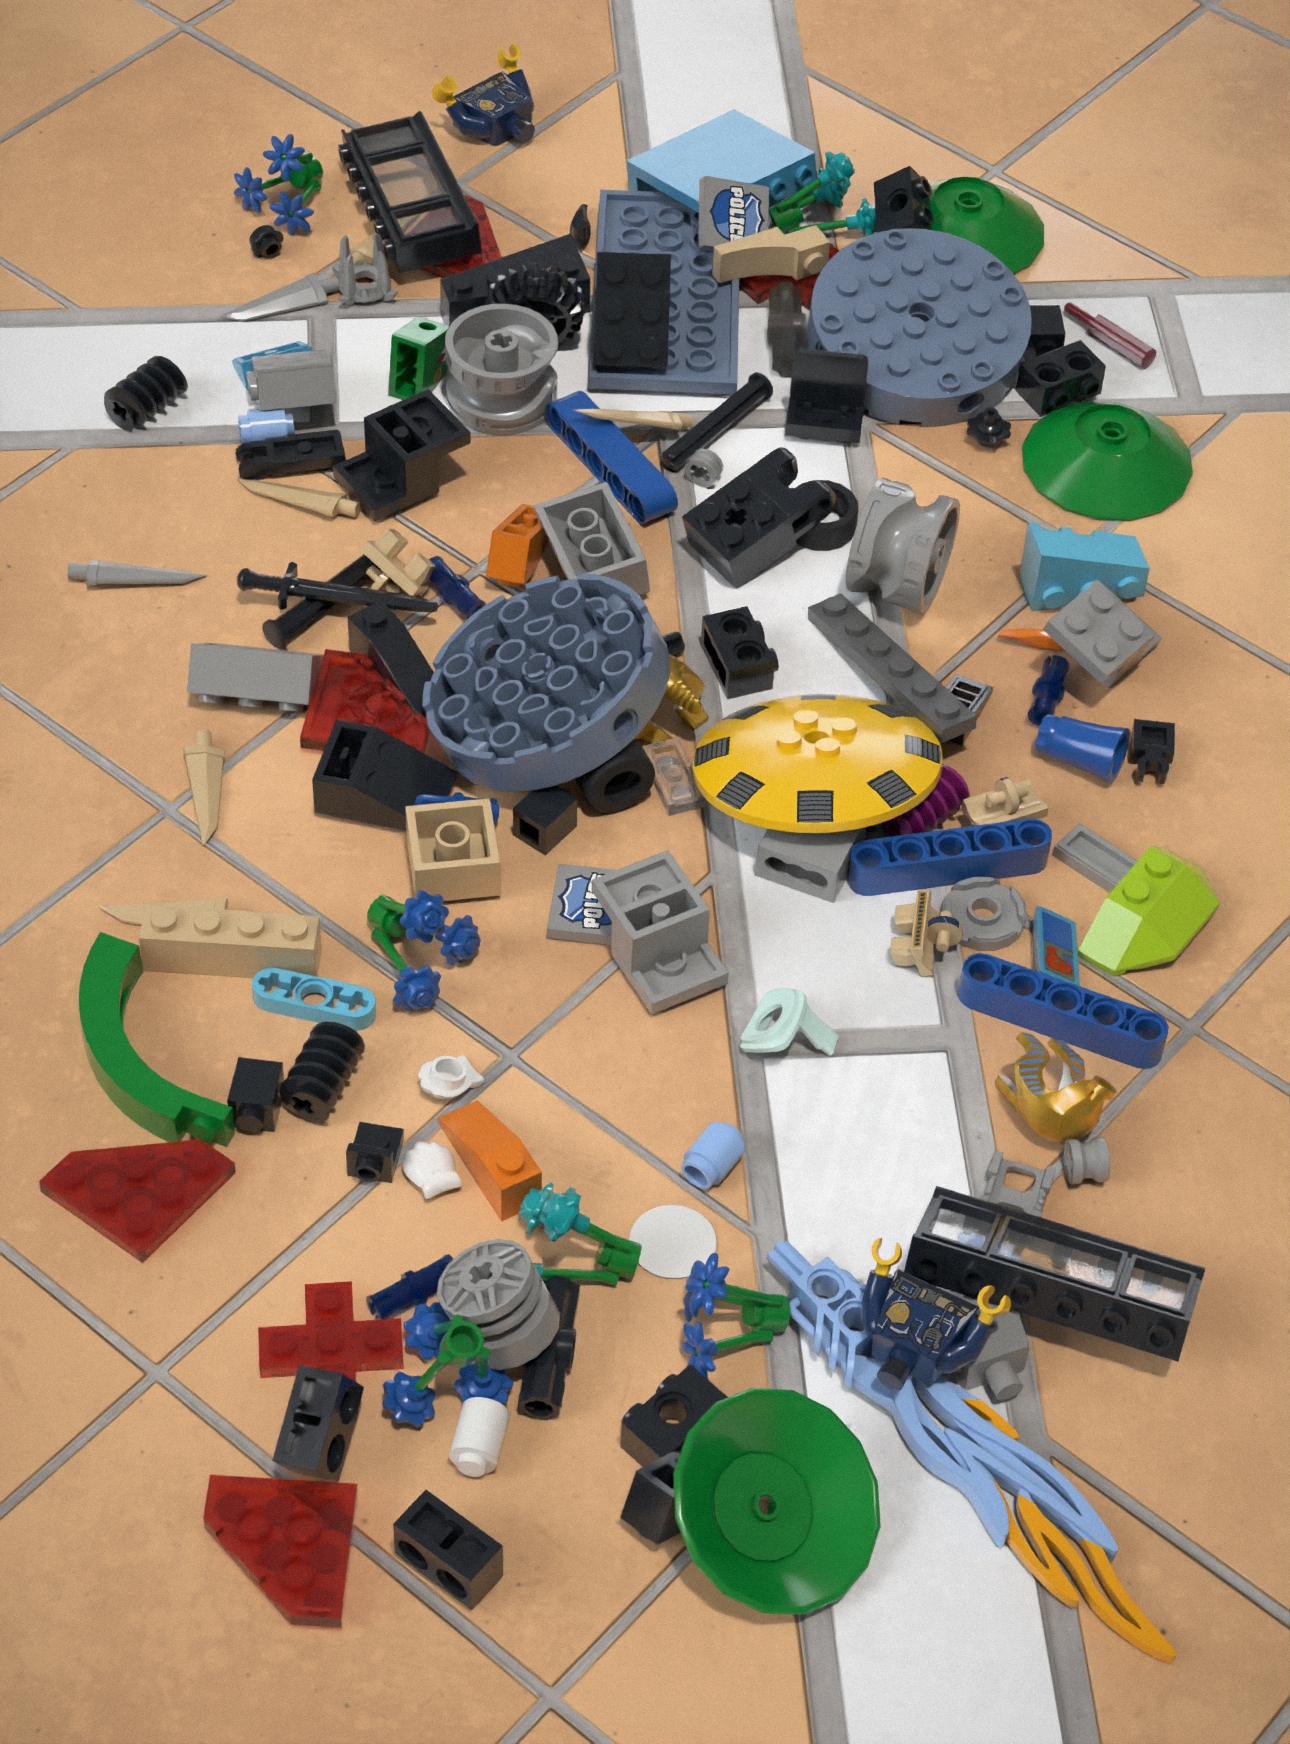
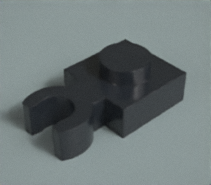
M1134 719L1131 760H1139L1136 770L1138 782H1143L1146 771H1154L1159 775V784H1165L1169 764H1172L1174 757L1175 723Z

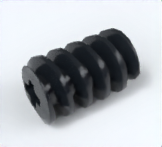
M153 356L147 363L139 366L136 371L128 374L126 379L119 381L115 387L105 392L104 406L106 412L118 427L132 432L134 425H143L147 417L155 416L157 410H162L167 406V402H173L177 399L178 394L185 393L188 389L187 380L179 367L170 359L163 356Z
M325 1021L316 1024L312 1028L309 1038L303 1044L302 1051L297 1055L295 1064L288 1071L287 1078L280 1086L279 1093L287 1108L306 1121L324 1123L330 1116L329 1109L336 1105L337 1096L344 1090V1082L350 1079L351 1069L357 1066L359 1056L364 1053L365 1043L363 1038L357 1031L341 1023Z

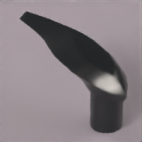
M582 204L578 208L570 225V233L580 250L586 246L591 234V225L587 218L588 205Z

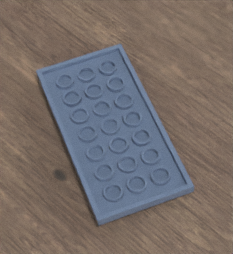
M600 189L597 252L671 255L667 368L593 365L597 277L596 252L589 388L734 394L737 392L739 278L719 283L712 275L714 251L698 249L699 213L663 192Z

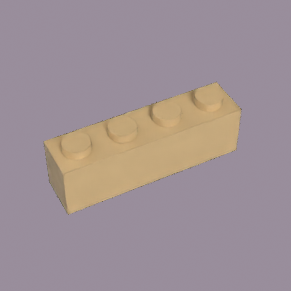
M146 904L139 934L143 971L254 978L259 971L275 967L318 976L322 944L320 917L315 915Z

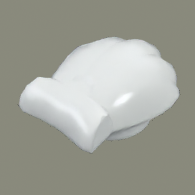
M464 1055L457 1058L440 1056L434 1061L423 1064L418 1073L422 1091L438 1099H454L463 1094L469 1087L474 1089L479 1087L484 1081V1078L471 1066Z
M418 1141L414 1148L408 1150L405 1154V1159L402 1162L403 1171L412 1182L422 1188L425 1199H430L443 1191L462 1186L461 1179L456 1173L453 1154L447 1147L435 1141L430 1143Z

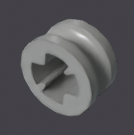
M700 448L695 451L685 465V472L687 477L696 485L710 487L722 473L724 465L721 458L715 452Z

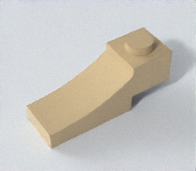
M816 225L786 235L778 227L714 246L712 275L719 283L760 275L793 276L796 280L820 273L827 264L830 241Z

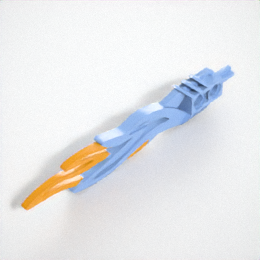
M781 1240L776 1243L774 1250L767 1254V1259L792 1284L789 1297L790 1315L812 1337V1350L819 1356L820 1348H822L828 1354V1367L834 1373L836 1364L844 1370L843 1381L849 1389L852 1386L892 1413L901 1435L914 1455L933 1474L954 1485L964 1493L975 1508L994 1543L1002 1548L1005 1541H1007L1023 1564L1050 1593L1066 1605L1076 1608L1080 1597L1050 1552V1548L1069 1570L1090 1607L1109 1627L1148 1655L1166 1663H1173L1176 1657L1175 1649L1131 1599L1110 1564L1114 1561L1118 1546L1109 1529L1075 1486L1048 1461L1019 1443L1017 1431L998 1413L968 1391L946 1380L942 1374L933 1383H926L909 1375L901 1390H892L884 1386L877 1378V1373L883 1362L869 1357L872 1355L873 1340L864 1331L861 1303L866 1284L859 1283L850 1272L840 1269L829 1257L812 1266L788 1241L783 1242ZM817 1295L827 1296L830 1299H823ZM848 1327L858 1328L861 1331H853L850 1330ZM917 1393L930 1410L949 1427L944 1429V1433L926 1412ZM999 1485L1017 1496L1016 1513L1039 1559L1022 1535ZM1049 1520L1066 1531L1080 1544L1108 1596L1125 1618L1119 1615L1099 1592L1075 1549Z

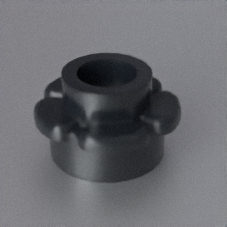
M263 225L253 231L249 238V243L255 257L273 258L280 252L281 242H283L284 237L280 231H275L272 226Z

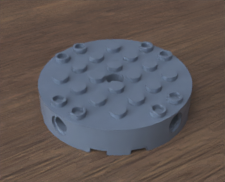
M912 228L891 229L871 234L852 242L837 252L821 270L812 294L807 344L808 348L812 350L867 356L869 362L864 408L869 410L868 415L894 424H899L900 420L921 422V427L946 426L968 421L971 418L977 417L985 409L993 408L1004 399L1005 393L1011 386L1016 384L1019 367L1025 359L1031 335V310L1025 291L1015 275L1002 261L979 245L940 231Z
M579 573L577 579L561 581L558 575L539 579L525 584L527 591L507 600L504 595H501L486 604L461 624L449 637L432 663L435 671L431 681H427L424 684L422 706L427 715L429 729L453 767L462 776L482 787L500 791L521 792L552 787L582 776L605 763L625 748L647 727L666 691L670 673V657L663 636L644 601L626 584L610 577Z

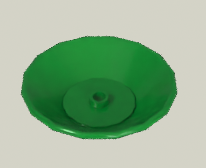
M952 177L929 182L932 194L929 196L930 209L934 217L932 230L952 234L979 245L1002 261L1013 274L1030 266L1044 247V223L1033 205L1011 189L977 177Z
M1084 401L1056 411L1053 410L1032 425L1022 444L1024 471L1038 492L1064 510L1096 520L1131 521L1161 513L1184 495L1193 476L1190 450L1173 427L1148 411L1117 402Z
M750 1388L715 1402L688 1431L673 1473L675 1520L695 1565L724 1596L762 1614L806 1615L841 1599L868 1568L881 1527L878 1481L862 1443L832 1409L794 1390ZM759 1499L764 1500L767 1504V1515L759 1509Z

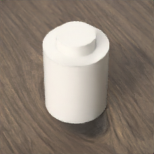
M473 1397L464 1401L449 1453L451 1462L456 1465L461 1473L472 1477H479L496 1469L510 1417L508 1409L501 1403L484 1397Z

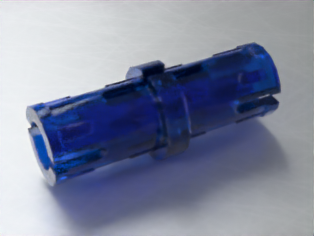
M434 556L429 559L436 566L429 580L439 590V595L444 602L453 604L466 620L486 605L469 588L468 580L463 575L456 574L444 562L442 557Z
M1053 655V659L1048 656L1044 660L1041 676L1034 682L1032 689L1034 698L1028 711V719L1037 726H1040L1043 718L1047 717L1048 714H1055L1057 704L1064 697L1065 687L1063 683L1069 670V663L1062 656Z
M446 1254L439 1260L416 1272L408 1270L401 1274V1280L373 1295H368L366 1303L372 1315L378 1314L375 1316L376 1322L381 1324L386 1319L414 1304L416 1307L419 1304H426L428 1302L427 1297L437 1293L438 1281L447 1265L453 1260V1257L450 1254Z

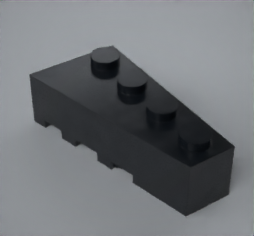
M571 233L440 279V307L445 325L450 327L451 323L463 313L486 305L490 284L496 282L497 276H506L508 269L519 271L522 265L527 269H534L537 264L539 269L545 270L552 266L555 273L565 271L567 278L576 279V285L582 288L585 313H589L590 276Z

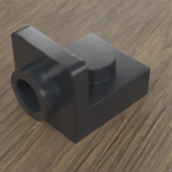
M359 1122L354 1142L349 1143L346 1150L347 1175L357 1177L366 1182L381 1181L392 1183L404 1142V1129Z

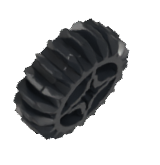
M537 264L534 269H527L524 265L521 266L519 271L508 269L506 276L498 275L496 282L490 284L488 299H486V305H519L540 313L554 326L558 337V345H562L564 339H573L574 333L580 331L583 316L585 315L584 295L582 288L576 285V279L567 278L565 271L555 273L552 266L546 270L539 269Z

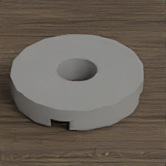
M971 877L957 882L951 887V891L947 896L945 895L941 907V912H951L952 918L958 920L963 926V937L959 944L977 951H996L1009 947L1020 938L1027 918L1026 903L1019 892L1011 886L1008 889L1000 885V880L991 877ZM977 909H987L994 915L991 917H980L974 911Z

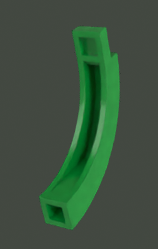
M100 932L85 961L79 985V1011L84 1044L90 1066L98 1083L122 1113L143 1129L165 1141L178 1146L185 1134L189 1133L202 1142H214L228 1147L235 1135L232 1107L189 1092L162 1078L138 1056L131 1046L124 1031V1016L131 992L143 974L139 945Z

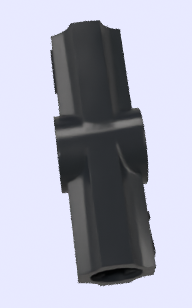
M554 1275L542 1281H544L560 1312L559 1329L547 1348L536 1358L523 1364L525 1369L519 1397V1410L527 1413L530 1418L548 1420L549 1417L560 1414L565 1391L566 1373L572 1369L576 1343V1329H574L580 1296V1285L573 1283L568 1277Z

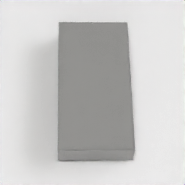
M1080 823L1054 846L1052 856L1109 893L1137 862L1136 859Z

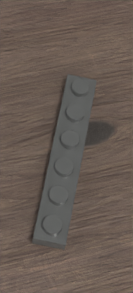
M842 594L829 597L808 607V620L911 715L929 727L941 743L976 729V715Z

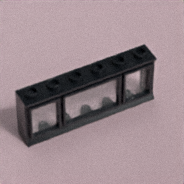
M418 111L413 117L408 116L351 130L348 133L341 129L343 144L338 145L341 163L343 166H347L350 182L356 186L360 203L364 202L369 222L373 221L375 232L379 233L382 238L387 261H394L399 274L482 253L479 223L422 111Z
M936 1186L916 1233L912 1236L904 1272L931 1285L978 1299L979 1292L984 1287L990 1285L995 1287V1290L988 1303L999 1306L1004 1295H1007L1011 1300V1310L1178 1362L1206 1268Z

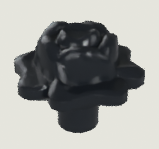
M987 408L984 412L979 413L977 417L967 421V426L969 427L967 428V434L974 437L981 446H996L1001 440L1009 439L1011 436L1009 431L1011 423L1003 420L995 408Z

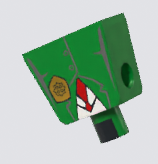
M416 317L392 334L389 396L404 400L427 389L431 392L435 390L448 371L445 356V336L449 328L448 325L427 318Z

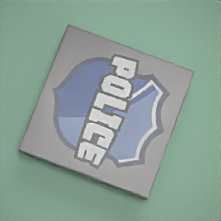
M706 175L699 179L698 249L714 251V246L769 229L768 186Z
M559 864L547 925V938L611 945L612 921L592 892V879L616 870Z

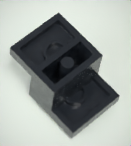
M597 252L593 365L667 368L671 255Z
M427 389L364 417L365 452L334 465L333 477L356 502H360L362 509L374 521H377L438 493V458L470 444L471 432Z

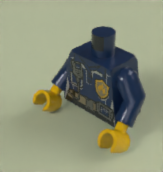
M512 43L509 47L511 57L506 56L503 47H501L496 58L498 65L503 69H508L509 74L501 71L453 96L457 85L450 76H445L441 84L437 82L432 88L433 99L439 103H446L448 107L445 110L453 120V125L458 128L461 134L478 138L492 146H499L514 137L520 142L525 143L533 137L535 127L532 124L534 102L522 69H518L516 64L521 51L515 43Z
M882 1238L874 1241L871 1253L877 1264L875 1270H870L861 1305L865 1334L873 1340L871 1354L875 1359L883 1362L877 1373L878 1380L892 1390H901L909 1375L926 1383H933L942 1373H952L976 1361L995 1328V1325L992 1323L993 1319L1004 1316L1010 1311L1011 1300L1009 1296L1004 1295L1000 1305L995 1309H990L988 1301L994 1293L995 1287L986 1286L979 1292V1306L899 1269L896 1270L893 1276L889 1274L891 1266L896 1265L902 1257L900 1244L896 1243L895 1254L891 1259L882 1260L879 1255Z

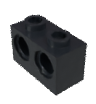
M1079 340L1021 362L1016 392L1042 417L1053 410L1056 411L1101 394L1106 365Z
M748 606L702 616L701 646L726 698L732 699L773 689L774 672L778 671L779 668L778 658L775 650L768 648L762 624L759 620H754Z
M299 1365L272 1461L294 1473L338 1482L364 1386L341 1373Z
M425 1490L393 1524L395 1554L470 1610L503 1576V1545L428 1490Z

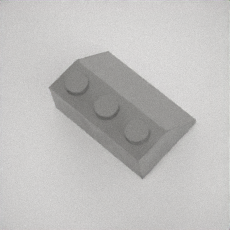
M607 482L534 505V511L567 580L577 579L579 573L597 574L626 584L638 595L650 592L646 558Z
M209 642L191 643L187 692L199 693L198 701L223 703V696L238 697V705L263 707V700L279 702L278 709L303 711V704L315 703L325 663V654Z

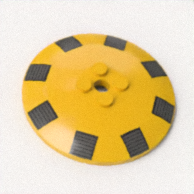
M806 694L760 702L721 719L702 736L695 748L693 776L700 793L706 800L720 811L737 820L766 829L785 832L832 833L876 825L906 813L928 797L939 782L942 773L943 755L941 745L933 731L915 716L900 708L857 696Z

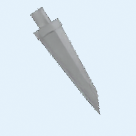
M312 273L219 317L245 322L317 305L322 306L328 304L326 294L340 290V283L337 276L319 281L315 273Z
M90 559L89 564H68V579L86 580V585L183 584L207 576L181 570L104 562Z

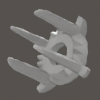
M374 233L373 264H368L364 260L361 265L357 260L354 265L353 256L350 255L348 236L342 237L340 241L339 264L336 262L332 266L333 272L339 278V289L343 294L339 297L340 302L351 306L355 302L366 303L376 300L388 302L397 296L398 291L391 290V280L388 272L391 261H387L385 258L382 238L379 233ZM361 277H369L374 282L362 285L357 283L356 280Z

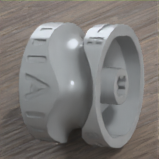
M490 304L471 309L451 323L445 336V356L449 369L446 376V398L449 410L464 426L485 434L513 435L534 429L547 420L545 406L557 400L558 376L554 368L549 364L557 352L558 337L554 326L548 319L536 311L519 305Z
M884 477L879 478L867 497L853 536L846 568L847 590L851 592H867L880 587L882 601L925 613L930 608L939 590L951 556L959 522V500L939 495L934 503L928 506H919L916 503L915 493L908 484L898 481L892 482Z

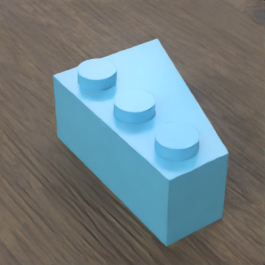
M1028 522L1019 580L1031 610L1037 611L1065 607L1096 580L1105 585L1119 599L1144 596L1150 568L1136 536L1092 531L1090 535L1076 534L1069 527H1060L1058 531L1044 530L1040 528L1039 524Z

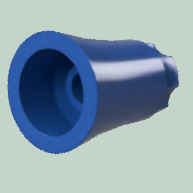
M1048 714L1040 724L1035 750L1038 753L1049 755L1050 759L1070 764L1090 772L1109 783H1113L1122 768L1128 749L1130 732L1128 728L1104 726L1067 716L1060 718Z

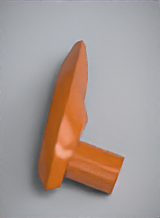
M1019 628L999 631L998 637L1018 640L1031 647L1046 650H1064L1042 629Z

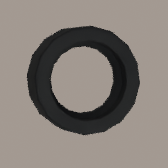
M815 480L808 481V482H805V483H801L800 485H798V486L795 487V488H800V487H802V486H804V485H807V484H809V483H811V482H813V481H815ZM818 480L825 483L835 492L836 501L833 511L841 515L842 518L829 523L819 522L796 539V543L815 551H830L841 548L852 540L857 527L858 500L853 492L842 484L829 480Z

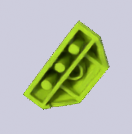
M1150 846L1105 898L1078 949V957L1113 977L1125 974L1126 970L1143 969L1174 961L1219 908L1220 902L1203 868L1167 848Z

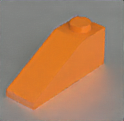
M521 504L492 531L486 576L496 578L497 582L501 585L517 587L520 584L524 585L534 574L548 543V538L534 511V506Z
M478 1100L438 1117V1124L501 1222L519 1214L520 1205L532 1187L542 1190V1171L521 1139Z

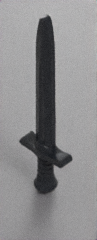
M295 562L289 563L286 574L282 578L272 575H259L248 568H243L237 575V585L242 591L258 588V590L279 592L278 608L280 610L287 609L289 596H298L370 606L381 600L389 609L411 612L438 611L437 602L416 596L296 578L298 571Z

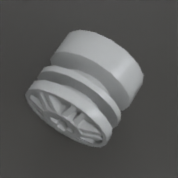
M495 1239L478 1243L464 1250L447 1265L438 1281L437 1297L449 1319L451 1320L454 1315L459 1314L462 1316L463 1321H469L477 1325L484 1336L483 1346L491 1351V1355L487 1360L490 1369L503 1370L513 1368L536 1358L551 1344L559 1329L560 1312L544 1281H542L526 1249L514 1241Z

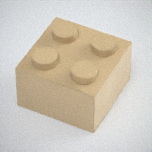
M490 798L405 806L407 846L415 897L420 890H424L430 895L439 894L443 897L444 901L501 895L500 857Z

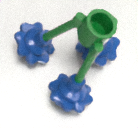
M424 890L418 891L415 899H406L405 904L381 894L370 905L367 913L368 922L375 928L371 934L372 938L382 945L400 972V980L394 984L396 994L393 1002L396 1006H402L405 1011L430 1007L435 997L440 993L438 984L441 975L437 971L432 972L429 966H424L417 971L413 967H408L389 940L390 937H399L406 934V937L409 939H420L424 943H430L433 940L434 934L437 940L443 942L440 953L446 957V963L450 966H453L456 962L462 963L465 959L472 958L481 942L478 926L473 924L471 916L466 915L463 919L458 917L454 920L452 926L445 925V919L449 914V910L447 907L442 906L443 897L439 894L430 895Z
M439 1302L433 1303L430 1308L425 1304H419L415 1308L413 1317L404 1322V1330L412 1333L406 1337L405 1343L408 1347L416 1349L424 1360L431 1359L434 1354L437 1358L422 1376L411 1377L403 1372H398L394 1375L393 1380L389 1379L384 1382L385 1398L382 1406L390 1412L394 1421L398 1423L409 1422L419 1427L424 1422V1418L431 1419L435 1410L432 1402L435 1392L433 1389L428 1388V1385L447 1364L460 1367L459 1374L461 1378L455 1381L454 1389L462 1396L463 1403L469 1398L484 1397L495 1400L502 1405L506 1404L508 1401L507 1392L512 1389L513 1381L505 1374V1369L497 1370L488 1367L487 1360L491 1355V1351L483 1346L484 1336L477 1325L469 1321H463L462 1316L459 1314L454 1315L450 1320Z

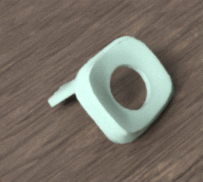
M777 988L767 992L760 1001L750 1022L741 1035L740 1048L744 1052L753 1053L784 1050L789 1046L799 1028L816 1049H821L828 1056H831L834 1053L839 1035L812 1011L807 1004V997L803 992L797 989ZM782 1008L781 1016L776 1023L766 1029L774 1016L775 1010Z

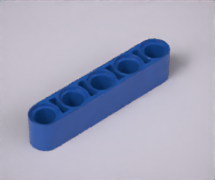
M579 390L545 406V416L553 432L601 483H608L615 499L639 524H645L677 509L678 498L671 483L611 420L592 418L574 411L576 409H600L586 393Z
M1022 819L863 840L856 843L851 849L847 878L848 885L856 894L874 896L955 885L957 882L971 877L1002 879L1040 873L1045 869L1048 862L1052 830L1048 824L1041 820Z
M973 954L967 957L963 963L958 996L962 1004L969 1009L1053 1039L1065 1041L1070 1045L1135 1068L1150 1069L1157 1066L1162 1059L1169 1027L1167 1021L1155 1012L989 954Z

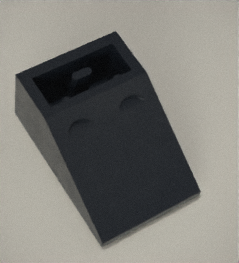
M336 719L312 779L314 812L406 831L405 806H414L416 797L419 795L450 797L458 772L377 727Z

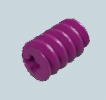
M942 764V773L934 790L926 799L911 810L882 822L881 825L885 834L888 837L935 830L937 824L944 823L949 818V815H955L959 811L963 799L970 797L965 780L956 770Z

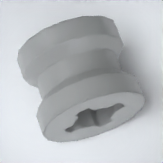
M1093 1137L1089 1142L1084 1143L1077 1139L1065 1140L1064 1167L1069 1184H1080L1084 1179L1093 1178L1096 1182L1108 1181L1110 1159L1104 1137Z

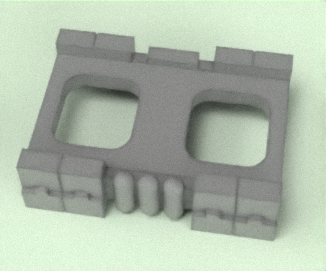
M995 1150L987 1174L989 1178L985 1195L980 1194L979 1199L1042 1218L1043 1207L1051 1189L1056 1167L1047 1165L1045 1171L1003 1159L1004 1152ZM1014 1170L1033 1176L1035 1183L1032 1191L1024 1193L1004 1186L1003 1182L1006 1173ZM984 1221L983 1229L990 1231L992 1224ZM1007 1229L1006 1236H1009L1010 1229ZM1029 1235L1026 1245L1032 1246L1033 1240L1036 1237Z

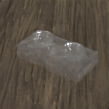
M680 737L642 746L653 764L655 770L653 784L668 816L708 806V801L700 793L695 783L693 763Z

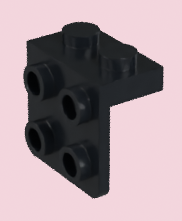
M802 348L796 349L793 354L785 435L803 439L816 438L835 440L837 442L860 443L869 362L867 356Z

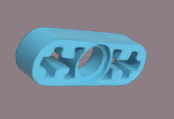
M275 967L259 971L252 980L254 1003L257 1007L267 1012L317 1023L325 1021L337 1022L347 1025L355 1031L368 1028L376 1019L375 996L369 989L362 986ZM273 986L279 987V988H275L272 993H267V992H265V991H270ZM292 990H294V998L290 999L289 996L292 997ZM309 993H321L326 997L325 1001L318 1005H308L302 1001L303 997ZM334 999H339V1001H336V1008H334ZM356 1005L363 1006L359 1007L356 1012L349 1011L354 1009Z

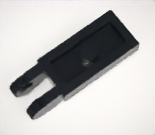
M338 429L264 438L265 440L251 441L250 443L245 442L244 444L241 443L240 446L238 445L235 452L237 461L241 463L238 468L240 477L247 480H263L269 473L274 475L333 468L334 465L346 461L341 433Z

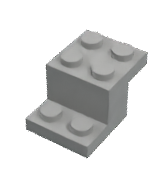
M1098 580L1053 616L1043 628L1054 641L1098 682L1104 683L1108 688L1150 653L1162 639Z
M669 850L592 879V892L612 921L611 955L651 1015L728 984L729 972L708 944L710 909Z

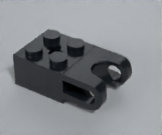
M779 447L770 452L682 516L689 545L735 589H738L797 545L796 539L824 520L834 510L836 494L822 481L815 480L800 488H789L790 484L797 478L798 464L796 457L784 447Z

